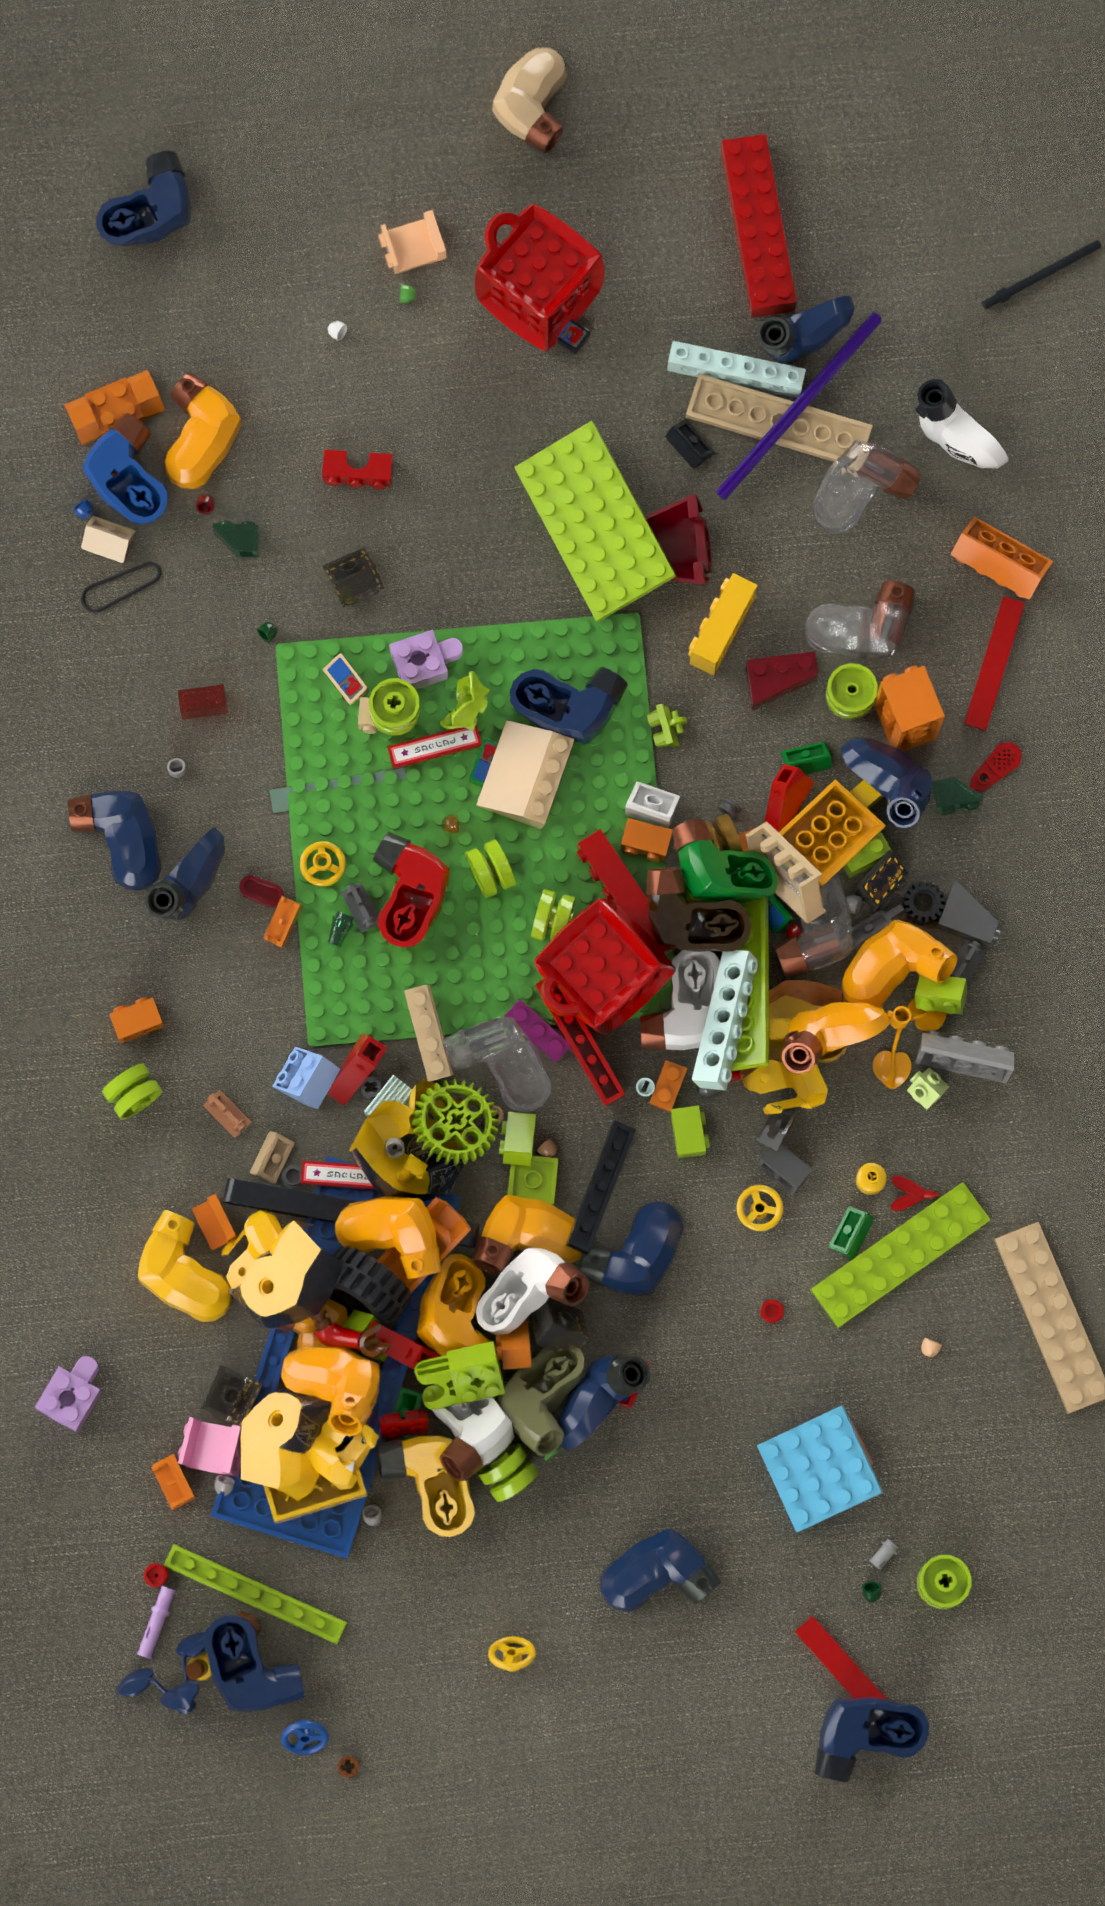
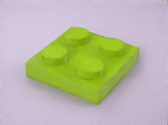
M532 1156L531 1166L511 1164L508 1195L542 1200L554 1206L559 1158Z

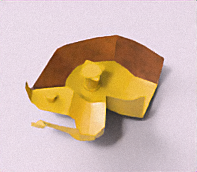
M785 980L769 991V1066L740 1070L741 1079L749 1091H755L759 1094L784 1088H793L798 1095L793 1099L767 1104L763 1108L765 1114H780L783 1109L795 1107L813 1109L825 1103L828 1089L817 1064L810 1071L801 1074L791 1072L783 1064L782 1052L791 1020L800 1012L813 1011L830 1003L841 1002L842 990L807 980ZM843 1047L827 1052L821 1056L817 1063H831L837 1060L841 1055L845 1054L846 1048Z

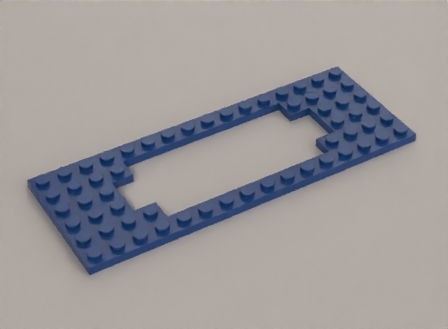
M329 1156L325 1160V1162L352 1164ZM317 1186L315 1191L316 1194L360 1202L381 1197L376 1190ZM447 1194L438 1197L458 1211L461 1201L460 1196ZM434 1199L424 1201L423 1203L425 1207H427ZM306 1219L305 1223L314 1225L305 1226L303 1231L321 1250L333 1256L339 1248L344 1247L336 1237L334 1223ZM435 1273L428 1275L411 1293V1302L398 1319L395 1331L416 1341L418 1337L417 1327L421 1298ZM271 1328L254 1380L261 1383L262 1386L250 1412L265 1397L277 1391L283 1362L289 1354L295 1331L287 1332ZM390 1356L386 1358L380 1374L379 1411L374 1432L379 1435L376 1445L385 1442L386 1439L381 1438L379 1417H383V1414L393 1413L408 1369L407 1365ZM376 1445L375 1448L370 1449L359 1468L367 1496L378 1464ZM239 1473V1477L229 1476L235 1480L231 1493L224 1495V1492H220L217 1495L211 1517L348 1559L367 1499L366 1496L275 1524L264 1485L246 1480L243 1484Z

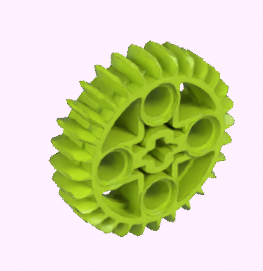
M453 1079L450 1086L447 1080H444L442 1087L435 1083L434 1090L429 1087L426 1090L427 1095L422 1094L420 1096L422 1102L418 1101L415 1105L419 1110H415L412 1116L417 1118L412 1121V1125L418 1126L413 1130V1134H420L416 1142L424 1141L421 1149L429 1148V1157L434 1153L437 1154V1162L444 1157L446 1165H448L450 1159H454L455 1166L458 1165L460 1159L466 1165L468 1157L473 1162L476 1161V1154L482 1157L485 1154L483 1149L488 1151L491 1147L489 1142L493 1143L496 1139L492 1134H497L498 1128L494 1126L499 1123V1119L492 1118L497 1115L498 1111L490 1110L494 1102H486L489 1094L482 1097L480 1095L482 1088L480 1087L477 1091L473 1090L474 1083L466 1087L465 1080L460 1085H457L456 1079ZM449 1094L462 1095L467 1098L458 1105ZM435 1101H443L446 1107L438 1108L435 1105ZM468 1104L476 1105L478 1112H471L468 1109ZM428 1110L437 1120L430 1129H427L426 1125ZM481 1115L484 1117L483 1134L474 1124ZM460 1119L459 1124L456 1123L454 1125H450L452 1120L456 1121ZM439 1132L442 1134L443 1140H435L432 1133ZM472 1136L475 1138L476 1143H467L465 1137ZM453 1139L461 1150H450L444 1146Z

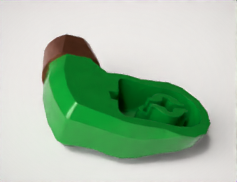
M702 819L683 822L673 829L674 848L679 856L684 884L695 898L713 902L731 900L741 904L769 897L777 891L779 883L777 872L773 864L762 853L754 850L743 852L725 850L721 852L714 845V839L705 821Z

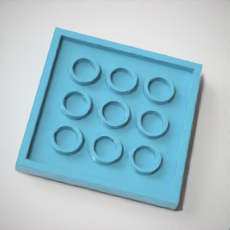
M844 1406L837 1407L757 1445L796 1533L883 1493Z

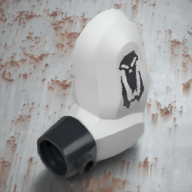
M932 379L921 385L917 394L919 406L915 410L919 414L920 426L926 437L940 444L951 457L980 468H1000L1009 461L1006 452L999 442L962 410L946 383L941 379Z

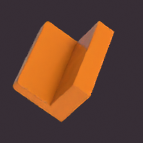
M216 1194L207 1197L208 1201L192 1209L211 1250H216L228 1244L231 1240L237 1239Z

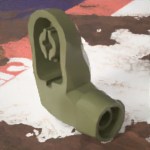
M555 1342L548 1344L531 1360V1367L520 1368L504 1387L505 1394L498 1396L499 1406L512 1421L513 1432L537 1455L545 1456L554 1452L564 1439V1432L551 1413L559 1407L564 1397L580 1383L585 1374V1359L578 1347L557 1351Z

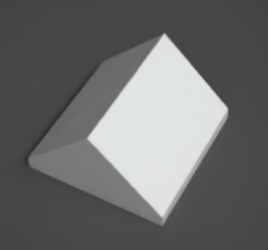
M637 781L627 801L625 815L669 829L680 796Z

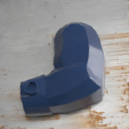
M853 737L841 748L843 759L853 772L886 797L888 819L901 828L911 827L916 824L930 800L933 784L931 774L916 765L904 751L871 738Z
M224 1614L216 1618L206 1629L203 1644L208 1656L211 1675L227 1707L231 1711H261L305 1698L299 1664L274 1665V1668L264 1666L260 1652L257 1649L256 1632L249 1621L235 1614Z

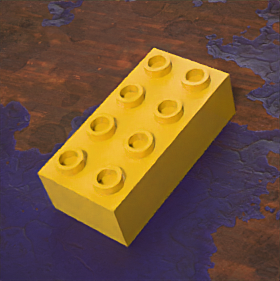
M734 573L730 579L725 578L720 588V598L715 597L710 607V617H705L700 625L699 638L694 637L689 646L690 651L688 655L690 656L691 665L713 676L715 675L755 600L758 585Z
M360 1470L356 1473L359 1478L353 1487L341 1490L320 1474L314 1488L300 1501L295 1500L279 1489L264 1485L275 1524L366 1497L367 1493Z

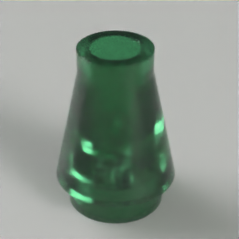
M337 911L336 915L332 918L328 943L341 947L354 926V917Z

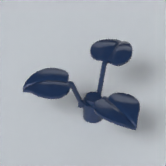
M205 1632L187 1636L176 1648L177 1654L182 1655L184 1683L167 1691L155 1678H152L154 1675L152 1669L143 1668L127 1675L118 1685L115 1692L116 1695L119 1694L124 1697L136 1696L145 1691L150 1684H154L164 1693L161 1698V1703L164 1707L178 1710L180 1714H187L194 1710L196 1707L194 1699L198 1694L199 1685L197 1682L189 1681V1677L186 1674V1660L188 1657L193 1658L200 1655L205 1650L203 1644Z

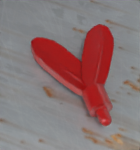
M893 1176L891 1178L895 1187L908 1193L891 1204L892 1211L905 1210L919 1203L923 1198L933 1199V1197L940 1196L939 1192L923 1190L922 1187L905 1177Z

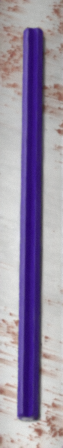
M873 312L718 488L716 494L721 499L726 500L876 329L882 320L877 313Z

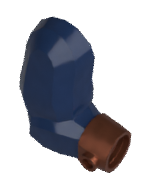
M106 791L68 799V812L72 832H96V830L105 832L107 845L111 852V875L117 884L126 889L140 890L149 887L158 879L162 868L158 853L156 830L144 800L138 793Z

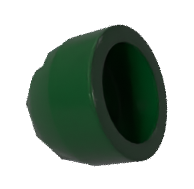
M265 622L257 628L258 634L266 642H270L277 635V628H272L274 624L271 622Z
M874 1581L864 1583L862 1586L863 1597L868 1602H876L881 1596V1585Z

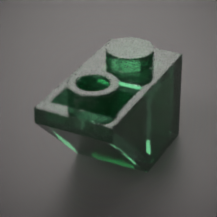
M227 520L213 523L214 534L236 557H259V524L251 521L232 524L231 521Z
M955 777L932 781L936 813L942 812V815H949L955 813L957 809L965 808L966 811L979 808L978 805H982V795Z

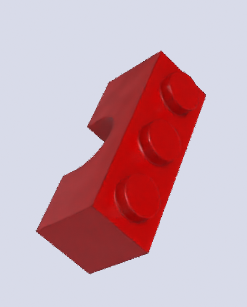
M324 449L322 479L328 485L339 486L340 484H349L355 488L369 485L375 489L391 487L392 454L370 452L368 464L361 469H354L347 463V451Z

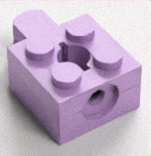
M433 630L389 644L390 654L399 679L408 681L416 690L448 679V671L445 664L459 660L463 653L462 644L457 638H450L437 643Z
M83 1356L78 1359L71 1373L58 1366L37 1402L36 1410L79 1433L102 1394L100 1389L91 1385L99 1371L97 1362L92 1357Z

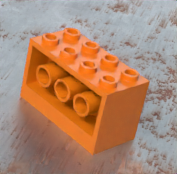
M915 665L905 669L903 674L896 676L893 673L885 676L880 683L874 704L890 746L904 752L937 740L945 718L925 666L918 668Z

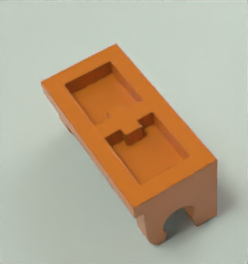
M281 896L264 935V940L275 943L279 947H285L303 905Z
M174 1454L153 1464L151 1468L172 1510L196 1499Z

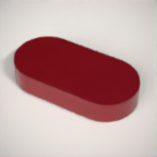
M253 875L244 877L239 885L240 892L244 898L269 908H276L281 896H284L283 889L279 885Z

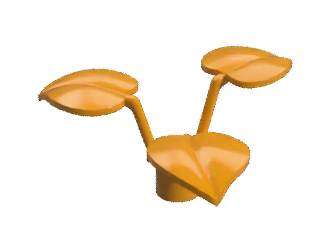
M843 996V1002L850 1003ZM915 998L911 1000L908 1008L899 1006L893 1012L888 1011L886 1013L890 1017L891 1026L897 1029L892 1052H879L875 1056L872 1066L876 1077L889 1089L901 1086L911 1071L909 1056L904 1052L896 1053L902 1029L906 1028L909 1021L915 1020L916 1027L921 1031H936L943 1025L947 1013L916 1009ZM881 1004V1005H879V1006H877V1007L883 1009V1004Z

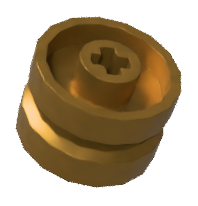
M728 814L715 818V829L709 821H705L714 839V845L721 852L725 850L743 852L738 834Z

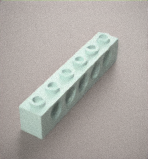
M677 341L672 342L667 371L694 377L703 374L746 388L798 398L801 395L806 371L804 368Z
M735 950L722 952L692 1080L700 1088L726 1090L727 1084L731 1080L732 1063L737 1056L736 1047L738 1039L742 1035L741 1026L743 1018L747 1014L748 997L752 993V980L758 968L757 959L749 951Z

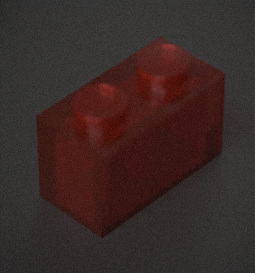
M223 684L178 690L182 720L228 714Z

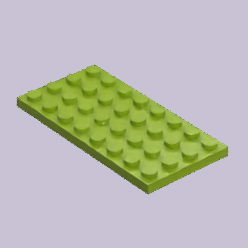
M593 421L588 422L514 467L597 622L602 621L676 577L673 568Z

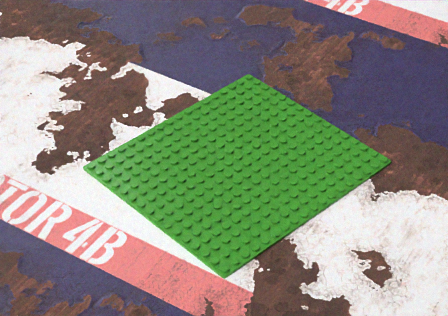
M638 613L610 615L600 622H597L593 616L433 630L437 643L450 638H457L462 644V657L459 660L445 664L448 671V679L416 690L419 695L420 716L417 724L409 732L402 735H388L381 731H376L375 734H367L362 732L363 730H359L360 699L349 705L323 669L341 653L368 687V693L363 697L369 698L372 690L378 683L386 679L399 678L390 654L389 644L427 631L290 642L276 645L287 787H292L294 791L288 793L296 902L303 905L298 917L307 1038L310 1047L355 1044L361 1034L369 1035L377 1041L416 1038L404 990L423 985H430L443 1036L518 1029L504 1015L519 999L549 1026H557L535 988V984L544 978L538 972L534 960L550 942L552 930L549 928L547 936L543 941L531 938L543 889L556 892L555 907H558L560 898L564 894L576 897L573 919L598 899L605 898L601 892L604 888L599 881L594 882L588 872L591 870L586 862L583 864L576 854L578 851L577 843L599 829L602 830L647 899L648 870L665 868L663 860L653 862L646 859L647 856L640 854L630 856L620 849L628 818L641 821L625 815V807L636 782L638 781L657 788L652 732L647 718V714L650 712L641 621ZM600 667L608 668L617 673L628 684L618 707L615 708L609 722L598 736L588 744L573 742L549 814L541 830L476 806L482 787L469 783V777L480 747L406 766L407 779L397 780L395 772L387 771L383 776L384 782L374 783V777L370 774L393 769L387 746L451 730L442 727L440 722L453 709L456 710L458 703L456 695L457 680L469 676L470 671L476 672L480 682L490 689L486 698L488 701L486 709L483 713L479 712L476 717L478 718L477 728L481 742L486 737L498 743L506 720L539 728L518 713L510 703V689L514 680L520 674L529 670H544L560 682L569 684L579 691L586 688V683ZM363 774L360 778L361 784L351 786L350 776ZM338 779L339 787L328 788V780ZM314 783L317 789L304 791L305 784ZM388 832L411 840L412 844L425 848L438 857L450 871V879L442 909L423 940L415 946L399 947L390 944L383 938L378 925L361 933L341 895V892L346 890L348 885L352 883L357 885L362 882L379 916V913L390 899L393 888L399 879L395 873L391 875L373 862L375 852ZM496 839L510 863L516 886L504 890L495 879L498 888L497 894L486 899L474 878L465 852L478 848L485 859H487L484 852V843ZM320 841L330 842L338 846L346 860L344 874L336 883L329 886L311 884L303 877L300 870V858L304 850L309 845ZM325 848V852L331 857L332 864L339 867L337 855L330 849ZM318 849L309 855L307 869L314 866L313 857L318 853ZM320 860L318 864L324 866L327 862ZM328 870L318 871L313 877L325 880L334 876L335 873ZM673 950L666 954L671 963L674 958ZM672 977L647 1004L629 1019H639L641 1015L661 1011L664 1014L671 1010Z

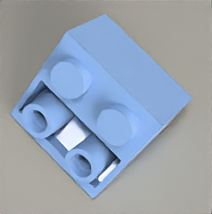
M295 1047L272 1087L304 1105L318 1109L338 1075L340 1068L321 1055Z

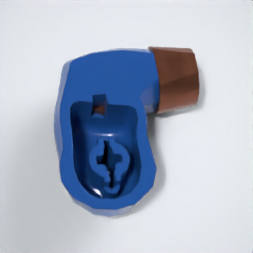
M126 413L109 428L107 433L97 440L86 457L83 471L98 495L108 506L131 522L137 524L152 523L160 518L167 506V491L161 482L145 472L142 466L133 459V455L140 452L151 434L138 419Z

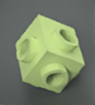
M929 1067L923 1073L918 1071L911 1078L910 1081L913 1084L907 1091L915 1101L919 1102L925 1109H929L950 1086L941 1079L938 1073Z

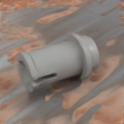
M889 1539L886 1542L882 1541L883 1545L869 1560L879 1570H882L894 1554L897 1555L898 1547Z

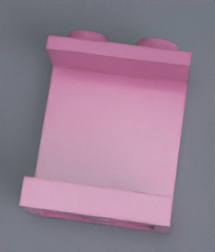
M189 1417V1421L184 1427L185 1437L183 1445L178 1451V1463L191 1469L239 1477L242 1427L236 1425L228 1427L206 1423Z

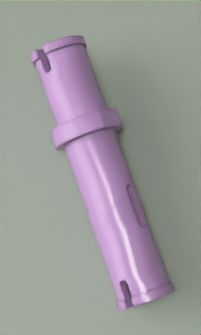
M161 1586L156 1604L151 1608L153 1612L137 1655L148 1659L152 1658L151 1656L166 1616L169 1617L170 1612L168 1610L176 1592L175 1590Z

